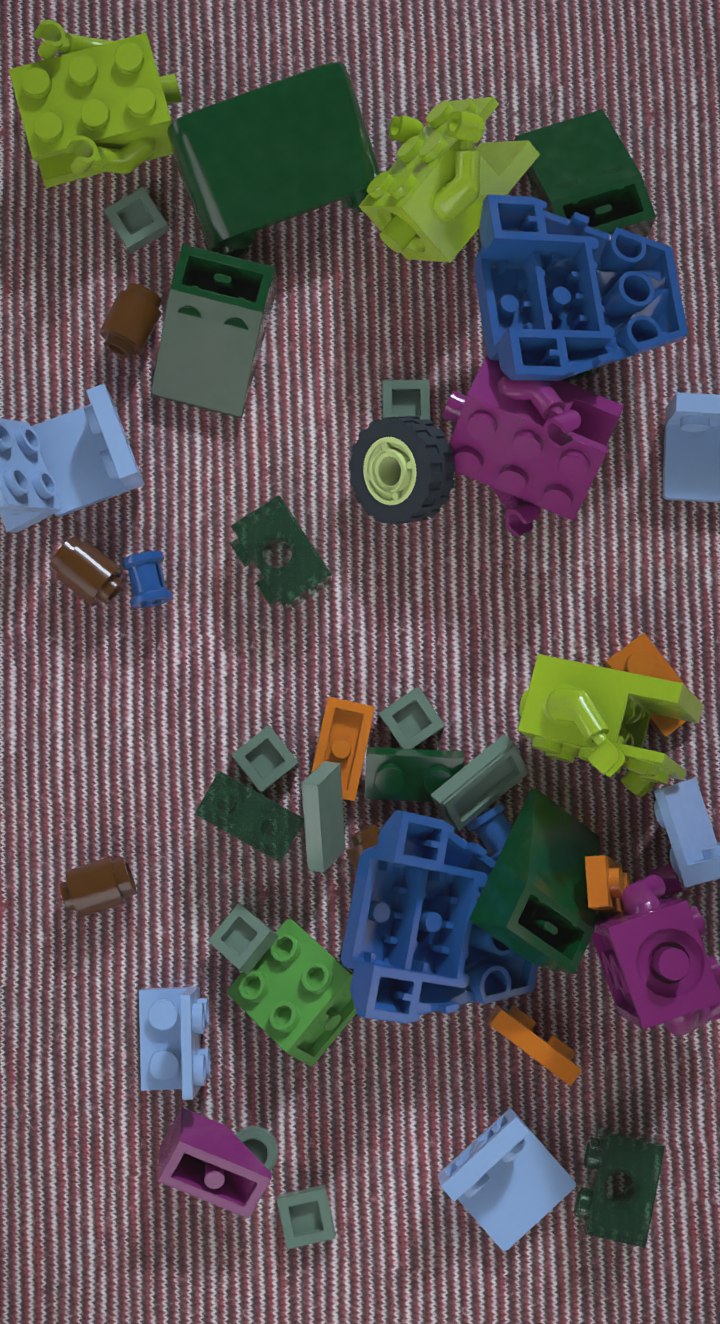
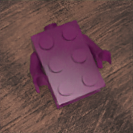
M486 354L467 396L453 391L442 418L456 423L449 442L453 450L452 458L455 461V472L489 485L506 509H510L505 513L507 529L513 535L521 536L533 530L532 521L538 519L540 507L572 521L575 520L609 447L606 445L624 406L563 380H511L500 369L499 360H491Z
M671 864L652 869L649 876L627 886L621 894V903L625 912L612 917L606 915L596 917L595 930L591 939L618 1014L644 1030L664 1023L670 1033L680 1036L696 1030L709 1021L720 1019V966L714 956L707 957L701 937L707 935V931L696 906L689 907L687 900L665 897L687 891L688 887H684V883L681 884Z

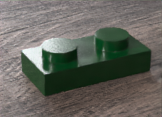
M367 747L364 799L434 802L430 795L464 767L463 751Z

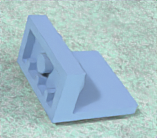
M105 384L86 390L90 405L31 426L40 439V453L46 469L53 476L57 484L58 491L56 495L62 510L54 513L57 517L67 515L145 485L113 399Z
M676 392L666 406L662 494L665 500L720 503V395Z
M0 418V515L6 531L18 533L62 510L56 495L58 491L57 484L53 476L46 469L40 453V439L36 432L27 422Z
M692 778L655 790V815L660 826L667 831L672 846L670 849L671 865L674 872L679 877H682L684 887L720 879V842L717 843L697 780Z
M200 987L140 989L141 1091L182 1089V1100H193L201 1086H205L206 1079L210 1078L209 1048L201 1049V1034H204L205 1028L209 1027L208 998H200Z
M511 1107L437 1174L441 1188L454 1202L457 1199L502 1251L509 1250L576 1187L574 1179Z

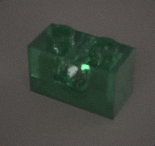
M280 495L231 525L236 539L229 544L244 567L253 563L262 577L255 584L270 607L279 603L284 613L332 583V574ZM278 546L288 549L292 556L289 563L284 567L274 568L265 562V556L270 549Z
M218 771L195 812V815L280 863L284 862L304 826V818L221 771Z
M598 1125L596 1138L591 1136L588 1138L584 1154V1166L590 1168L586 1187L580 1186L578 1188L574 1205V1216L580 1218L579 1224L586 1235L646 1248L665 1146L656 1137ZM615 1173L627 1174L628 1185L624 1192L619 1195L605 1193V1183L611 1175Z

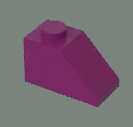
M183 1107L160 1145L157 1182L248 1219L272 1179L271 1172L226 1125Z

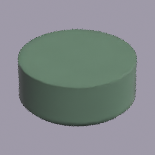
M255 1125L239 1130L235 1134L238 1139L271 1171L278 1157V1144L273 1134L266 1128Z

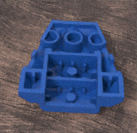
M487 194L483 201L479 227L482 248L475 257L474 274L487 356L491 360H499L500 369L511 380L559 381L683 340L688 335L672 247L618 227L612 234L587 226L589 217L576 212L570 219L545 211L547 202L534 197Z
M395 810L381 828L378 844L365 849L359 857L341 953L343 966L354 969L350 991L357 1016L408 1024L420 1021V1015L436 1011L447 1014L459 1011L460 1005L472 1002L487 1004L534 992L538 966H535L469 921L496 861L487 856V850L479 844L468 843L453 832L455 828L444 820Z

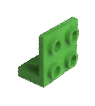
M287 919L275 932L278 938L248 975L242 972L228 988L227 994L287 1054L312 1067L357 1014L350 991L353 973L340 964L295 921Z

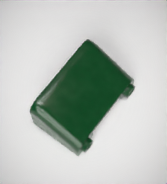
M332 62L188 113L172 122L167 131L175 164L209 251L240 258L249 252V246L255 239V231L337 201H341L346 209H354L356 213H362L363 211L359 205L369 194L367 187L380 174L353 84L345 65L340 62Z

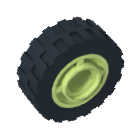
M418 416L385 417L382 420H374L369 423L367 429H362L358 435L359 439L353 444L351 450L353 452L352 458L349 460L351 488H354L358 504H362L365 508L364 511L369 516H374L376 521L381 523L390 522V525L427 520L429 516H435L440 512L441 506L447 504L450 498V490L454 488L455 483L453 476L456 466L452 458L453 450L444 438L446 435L441 429L434 427V423L430 420H421Z

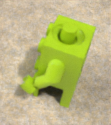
M44 20L39 24L33 35L37 39H45L37 50L39 56L45 60L8 70L32 158L34 161H38L46 188L104 172L129 174L145 161L173 154L167 133L168 127L172 123L168 105L182 102V97L175 73L159 77L147 32L112 41L65 33L62 26L53 20Z
M494 97L467 98L455 101L444 100L429 112L426 117L428 124L425 127L418 119L406 115L401 117L394 116L391 119L388 131L389 138L403 143V145L397 151V161L388 171L380 173L367 187L369 194L359 207L379 228L381 240L393 251L401 253L406 259L451 263L479 229L483 201L487 194L507 195L539 157V152L529 140L480 143L475 148V144L483 136L485 121L499 105Z
M538 654L529 689L523 693L520 701L519 713L521 719L517 731L532 740L531 747L546 752L545 756L568 763H573L575 756H578L582 760L591 762L592 767L598 769L607 777H611L614 773L620 774L621 767H626L629 771L620 781L633 794L642 798L655 783L667 785L669 777L685 780L687 772L665 753L643 749L651 713L699 724L703 704L683 683Z

